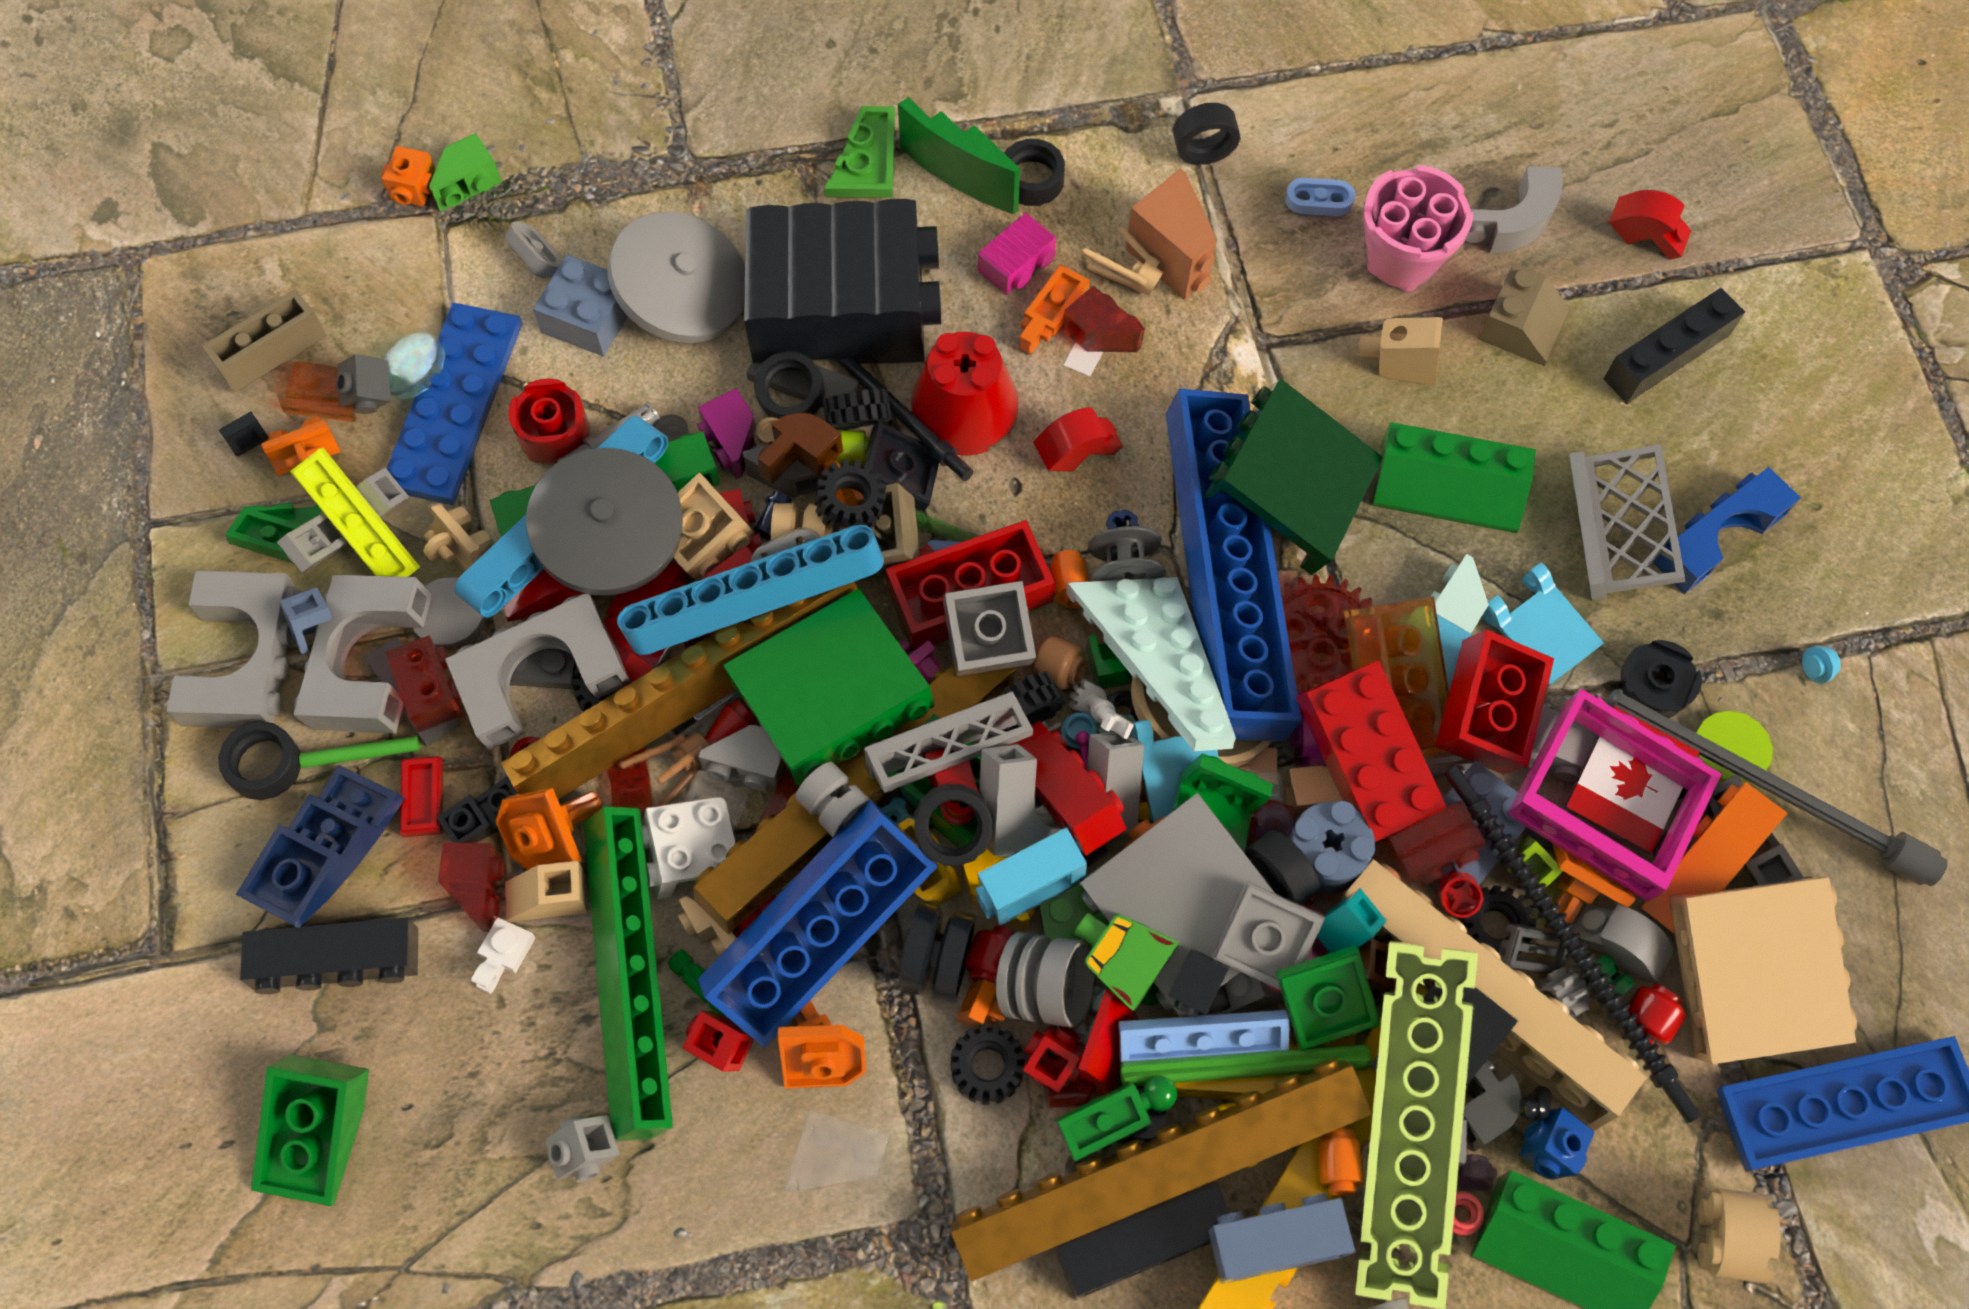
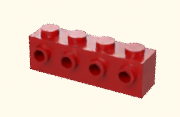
M1038 721L1031 726L1033 728V736L1010 745L1019 744L1037 759L1034 797L1062 829L1068 828L1077 847L1086 856L1127 829L1120 815L1121 812L1125 811L1124 806L1113 790L1105 791L1103 782L1093 769L1088 772L1086 771L1083 760L1074 749L1068 752V747L1057 730L1050 732L1041 721Z

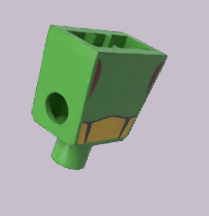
M1087 913L1074 932L1075 935L1093 946V949L1084 961L1085 965L1133 1011L1138 1007L1180 945V942L1120 913L1114 916L1108 926Z

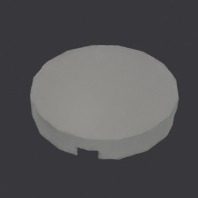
M457 577L439 578L425 585L432 593L424 628H413L417 637L429 647L439 650H452L450 647L458 645L463 647L471 643L482 632L487 621V617H483L455 594V584L459 579Z

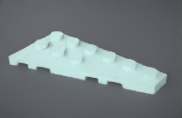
M1178 577L1067 583L1066 595L1072 602L1077 601L1084 609L1083 616L1090 624L1095 623L1104 634V642L1134 678L1139 677L1147 686L1146 693L1152 701H1159L1169 713V722L1193 751L1233 749L1236 737Z

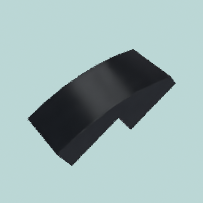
M506 776L476 798L469 794L439 815L437 819L456 849L461 850L499 831L495 821L501 802L511 795L518 794V792L513 787L509 777Z

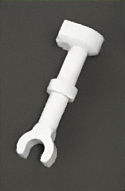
M1081 678V686L1075 685L1073 688L1075 692L1070 694L1073 700L1070 701L1069 706L1079 712L1092 715L1097 722L1101 723V728L1108 732L1112 730L1127 739L1134 724L1115 712L1114 705L1107 700L1106 693L1099 685Z

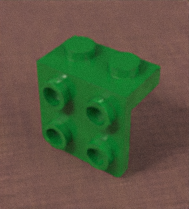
M1202 753L1180 774L1173 811L1198 793L1245 854L1251 815L1271 798L1273 783L1259 778L1252 772L1243 771L1224 763L1218 757Z

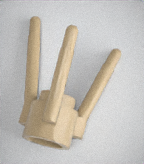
M1123 226L1118 228L1119 233L1145 260L1144 264L1137 261L1133 269L1129 270L1087 248L1082 250L1083 255L1117 273L1092 264L1087 265L1088 271L1128 286L1140 294L1143 292L1147 296H1150L1164 273L1157 268L1160 261L1151 256Z

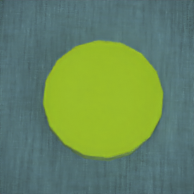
M1732 710L1716 712L1704 719L1695 731V733L1764 770H1767L1772 762L1773 746L1769 734L1758 721L1747 714ZM1698 754L1697 757L1703 759V763L1721 773L1718 784L1736 775ZM1740 777L1742 782L1751 783L1745 780L1744 778Z

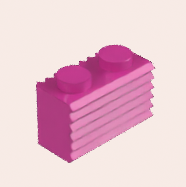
M1023 213L1021 217H1018L1017 221H1014L1012 225H1009L1007 229L999 233L998 237H995L993 241L985 245L983 250L978 252L977 270L985 278H988L989 282H992L994 286L1002 290L1005 295L1009 294L1015 287L1021 289L1029 282L1032 273L1040 266L1046 268L1054 260L1056 255V236L1029 214Z

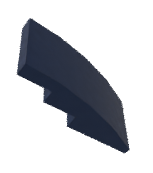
M338 765L319 797L317 798L309 794L288 828L278 824L235 895L300 928L330 899L357 868L382 835L405 798L378 783Z

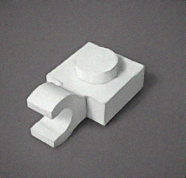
M497 917L477 952L479 957L486 961L480 964L471 979L472 982L476 983V988L491 994L505 969L516 974L536 939L534 934Z

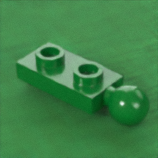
M1163 1076L1151 1078L1145 1084L1143 1092L1140 1094L1135 1084L1130 1082L1056 1118V1124L1071 1158L1077 1161L1152 1124L1146 1110L1151 1108L1156 1111H1164L1171 1108L1177 1098V1089L1170 1079Z

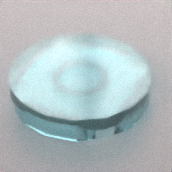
M419 332L408 335L397 342L386 354L384 359L389 360L390 394L399 399L415 397L430 387L432 384L430 379L434 373L439 375L442 371L445 360L444 348L430 334Z

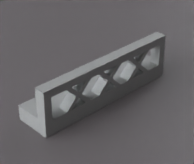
M1012 691L865 747V768L871 780L877 778L883 793L979 757L981 756L982 749L1007 746L1033 736V728ZM1016 724L1019 726V728L1008 732L1002 731ZM980 739V742L977 744H974L972 746L965 745L969 742ZM945 748L941 758L933 761L923 758V753ZM906 767L905 771L902 773L896 774L889 778L886 775Z

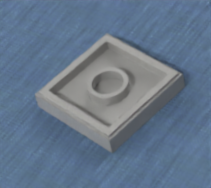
M1246 881L1211 957L1220 963L1280 990L1275 971L1305 962L1325 917Z

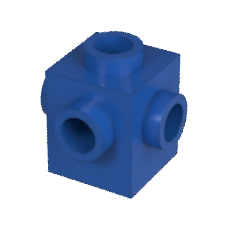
M1565 1108L1550 1110L1546 1120L1538 1122L1534 1119L1524 1133L1525 1142L1519 1156L1530 1163L1538 1175L1546 1179L1555 1180L1577 1175L1586 1164V1152L1595 1132Z

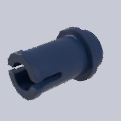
M774 491L771 496L766 497L765 502L767 505L753 529L755 533L759 532L760 537L771 541V521L774 504L793 503L789 496L778 491Z

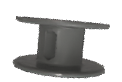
M1138 526L1117 527L1095 535L1088 542L1087 551L1092 557L1107 561L1108 563L1098 567L1092 573L1091 582L1165 577L1166 570L1161 563L1145 559L1146 556L1154 553L1160 547L1161 536L1152 529Z

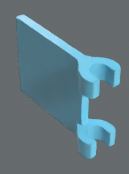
M1540 562L1521 579L1529 590L1536 593L1511 613H1509L1505 602L1496 595L1488 601V607L1481 618L1497 628L1504 637L1554 658L1548 686H1550L1603 645L1604 642L1557 589L1550 571Z
M1140 720L1132 722L1134 726L1130 735L1144 744L1142 779L1153 824L1163 816L1167 817L1173 812L1180 774L1202 753L1218 757L1217 750L1193 751L1181 735L1153 741V729L1150 720Z

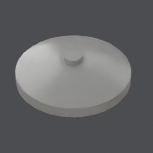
M658 212L632 221L616 238L608 259L609 285L620 308L638 326L666 340L681 343H698L722 335L737 321L745 306V263L736 247L718 229L690 215L675 212Z

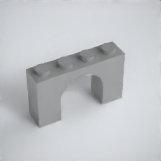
M195 571L188 605L201 621L249 623L258 628L259 639L251 659L242 668L231 674L219 677H173L166 712L180 726L239 728L244 724L257 721L274 723L275 715H279L282 706V699L279 693L281 681L285 680L288 674L287 648L294 640L279 600L300 593L299 588L294 585L286 573Z
M333 575L330 587L324 597L332 620L316 626L315 640L310 657L305 664V675L300 692L295 699L293 715L312 730L396 734L405 697L387 682L347 681L345 677L346 658L352 646L363 635L372 630L382 627L424 628L432 593L416 577Z
M590 594L571 596L555 608L546 612H537L531 615L527 621L512 628L498 630L490 638L475 645L464 646L456 654L445 658L475 735L488 750L525 733L511 701L509 685L512 674L519 663L534 652L543 649H559L572 654L585 685L596 699L632 683L604 623L602 614Z
M1116 732L1090 735L1087 772L1093 769L1103 782L1105 791L1113 790L1125 809L1120 815L1127 829L1111 840L1119 839L1121 835H1127L1129 831L1137 826L1144 744L1130 734L1125 739ZM1019 744L982 749L979 794L987 802L993 821L992 837L987 849L993 855L1000 857L1012 856L1015 852L1022 851L1062 830L1050 814L1036 812L1034 795L1037 759Z

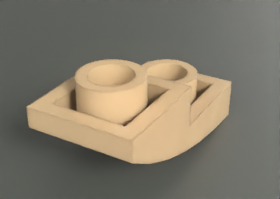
M687 896L679 899L684 912L679 914L678 918L689 937L696 933L702 944L717 937L711 943L718 956L737 939L732 932L727 934L695 900Z

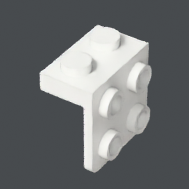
M716 797L646 808L642 821L644 850L646 849L649 862L646 863L648 887L654 886L656 899L672 897L677 883L696 880L705 869L710 866L716 868L726 859L727 852L736 843L724 799Z

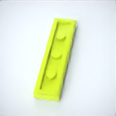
M324 448L315 451L290 471L375 576L409 577L420 568L418 563Z

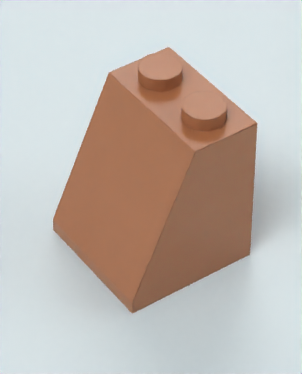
M1180 168L1131 208L1128 232L1151 256L1160 261L1157 268L1164 272L1160 279L1186 300L1195 291L1197 293L1203 291L1211 281L1210 273L1212 264L1215 261L1214 253L1217 238L1186 172ZM1127 242L1126 250L1144 264L1145 260Z

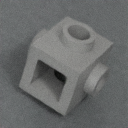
M608 1115L591 1118L576 1116L567 1119L559 1124V1131L545 1140L548 1148V1157L553 1165L557 1180L575 1177L578 1183L588 1181L601 1174L600 1168L620 1155Z

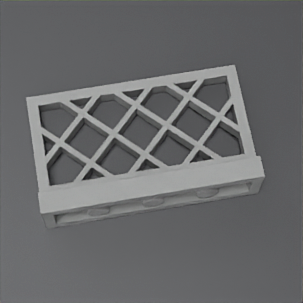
M1661 444L1585 457L1584 451L1569 453L1592 601L1607 599V593L1685 582ZM1655 457L1656 467L1648 477L1632 469L1639 459ZM1610 464L1620 471L1610 483H1607L1596 476L1594 467ZM1626 474L1642 483L1631 497L1615 488ZM1657 476L1659 478L1660 485L1654 482ZM1597 486L1604 489L1600 494L1598 493ZM1648 487L1662 495V500L1654 510L1637 501ZM1609 494L1625 502L1615 516L1601 509V503ZM1631 507L1648 516L1637 530L1621 521ZM1663 509H1664V512H1665V517H1663L1662 515H1660V512H1661ZM1603 519H1605L1606 521L1609 522V523L1606 525L1605 528H1604ZM1654 520L1668 528V533L1660 543L1643 534ZM1615 526L1631 535L1621 549L1606 541L1607 535ZM1637 540L1653 549L1643 563L1626 554ZM1669 542L1671 545V551L1665 548ZM1608 552L1615 555L1611 561L1609 560ZM1659 554H1662L1674 562L1675 572L1658 574L1648 567ZM1620 560L1637 569L1629 579L1613 581L1611 570Z

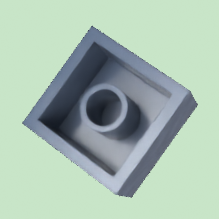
M567 254L533 308L541 333L603 357L628 317L612 294L607 269Z

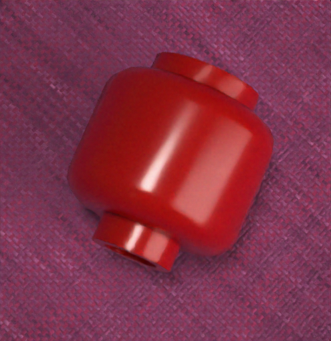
M994 926L993 930H980L975 935L964 960L966 969L970 972L969 978L973 982L985 979L996 985L999 961L1004 946L1009 938L1015 934L1013 931L1002 926Z
M1654 983L1652 988L1648 986L1640 987L1629 1002V1013L1637 1014L1635 1021L1637 1024H1644L1645 1027L1642 1030L1644 1034H1651L1652 1038L1649 1040L1651 1044L1653 1042L1661 1045L1670 1044L1687 1016L1685 1009L1682 1007L1684 1000L1657 983Z

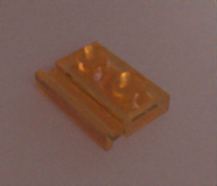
M295 361L285 390L287 394L285 401H282L280 405L284 413L311 417L317 416L319 418L355 422L356 420L354 408L339 406V393L335 387L338 367Z

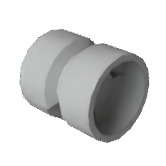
M827 762L818 767L803 781L795 794V799L809 814L813 816L819 814V824L834 837L871 799L856 785L848 786L849 778L833 762Z

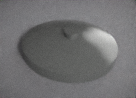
M595 448L564 458L542 476L528 502L526 529L535 557L543 569L556 581L585 594L617 595L646 585L669 565L678 550L682 537V507L673 483L652 461L627 450Z

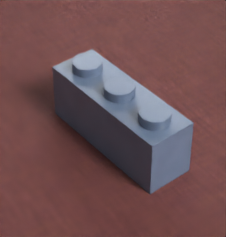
M1324 1193L1301 1199L1303 1206L1286 1210L1285 1203H1276L1259 1208L1260 1216L1244 1219L1243 1212H1235L1217 1217L1218 1225H1214L1208 1232L1221 1284L1348 1257L1356 1252L1341 1198L1328 1201L1327 1194Z

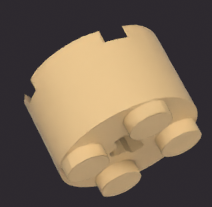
M1715 1188L1710 1193L1709 1200L1701 1199L1698 1208V1221L1700 1225L1706 1226V1243L1701 1242L1699 1245V1268L1709 1270L1713 1277L1770 1284L1774 1279L1775 1272L1767 1271L1769 1259L1778 1260L1780 1252V1218L1778 1209L1769 1208L1768 1206L1769 1203L1775 1200L1774 1197L1768 1194Z

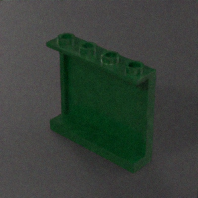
M1279 378L1269 388L1265 385L1262 386L1253 397L1251 404L1254 405V408L1248 411L1239 422L1237 428L1241 430L1240 434L1234 436L1225 447L1223 453L1227 457L1210 474L1209 479L1212 481V484L1205 496L1210 499L1221 489L1305 551L1306 555L1300 567L1312 576L1333 560L1383 456Z

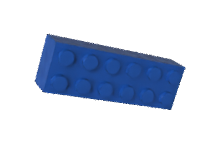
M869 800L698 978L704 997L765 1048L778 1034V1027H785L938 865L935 861L928 858L914 839L874 802Z

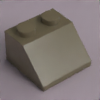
M1513 263L1480 334L1479 340L1545 366L1570 308L1546 275Z

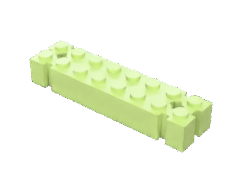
M1390 941L1386 977L1397 979L1396 992H1385L1383 1000L1361 1241L1372 1244L1371 1251H1360L1355 1295L1391 1301L1392 1290L1410 1292L1409 1304L1445 1309L1449 1269L1447 1263L1438 1262L1439 1254L1450 1255L1473 1012V1004L1462 1002L1463 987L1475 988L1478 953L1476 951L1442 947L1441 958L1424 956L1425 945ZM1424 979H1434L1435 986L1442 988L1441 996L1434 995L1435 1001H1425L1424 993L1417 992L1416 987L1419 982L1424 985ZM1400 1244L1410 1245V1251L1417 1253V1255L1414 1257L1410 1254L1409 1261L1400 1260L1399 1252L1393 1249L1394 1247L1400 1249Z

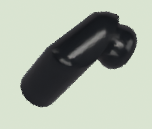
M1537 1086L1527 1097H1523L1520 1100L1521 1107H1523L1521 1116L1525 1120L1536 1119L1539 1122L1548 1118L1553 1098L1550 1089L1546 1086Z

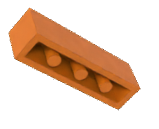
M1742 782L1739 787L1731 784L1717 800V803L1722 807L1712 819L1705 815L1699 821L1693 834L1696 838L1685 850L1667 890L1650 901L1644 900L1639 905L1645 912L1674 934L1675 930L1669 896L1678 894L1698 895L1723 891L1787 815L1785 810L1747 782Z

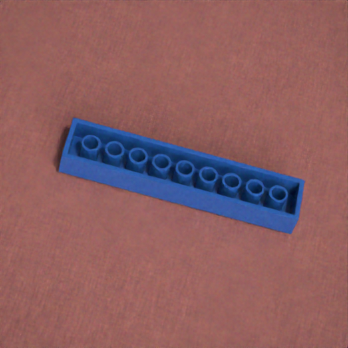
M1179 389L1166 412V422L1195 627L1234 731L1235 740L1285 742L1302 719L1300 707L1295 697L1298 694L1270 525L1222 489L1210 499L1205 496L1212 484V481L1209 479L1210 474L1221 461H1225L1227 457L1223 453L1225 447L1234 436L1240 434L1241 430L1237 426L1245 414L1251 410L1248 394Z

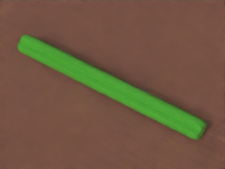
M1364 1044L1309 1048L1303 1051L1294 1049L1125 1061L1120 1065V1079L1123 1086L1130 1082L1135 1084V1086L1145 1085L1151 1078L1156 1076L1166 1077L1173 1083L1307 1074L1315 1072L1313 1066L1331 1058H1337L1338 1062L1345 1060L1353 1066L1354 1070H1363L1371 1065L1369 1047Z

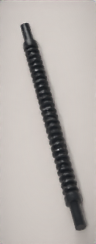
M1457 765L1444 773L1445 777L1467 807L1464 812L1471 821H1477V830L1482 829L1485 832L1483 839H1489L1492 842L1490 849H1496L1499 853L1496 858L1505 861L1503 868L1512 871L1510 878H1516L1519 881L1517 888H1523L1526 891L1524 898H1530L1533 901L1531 908H1537L1540 911L1537 917L1546 920L1547 923L1544 927L1553 930L1554 933L1551 937L1560 940L1561 943L1558 947L1567 950L1565 957L1574 960L1572 967L1581 970L1579 977L1588 980L1586 987L1595 990L1596 993H1594L1593 998H1600L1603 1003L1600 1005V1008H1607L1610 1013L1607 1015V1018L1616 1020L1617 1023L1614 1025V1028L1623 1030L1624 1033L1621 1038L1623 1040H1630L1631 1044L1628 1048L1630 1050H1637L1636 1059L1645 1062L1643 1069L1651 1071L1649 1078L1655 1087L1662 1088L1687 1124L1701 1116L1700 1112L1676 1079L1678 1077L1677 1071L1672 1064H1665L1666 1056L1664 1054L1659 1055L1657 1053L1659 1045H1652L1650 1043L1651 1034L1643 1033L1644 1024L1636 1023L1637 1014L1629 1013L1630 1004L1622 1003L1623 994H1616L1614 991L1616 984H1609L1607 981L1609 974L1601 973L1600 968L1602 964H1595L1593 961L1595 954L1586 951L1588 944L1579 941L1581 934L1572 931L1574 924L1565 921L1567 914L1558 911L1560 904L1551 901L1553 894H1547L1544 891L1546 884H1540L1537 881L1539 874H1533L1530 871L1532 864H1526L1523 861L1526 855L1517 852L1518 844L1512 845L1510 842L1512 835L1504 834L1503 829L1505 825L1497 824L1498 815H1492L1489 812L1492 807L1487 799L1484 797L1480 799Z

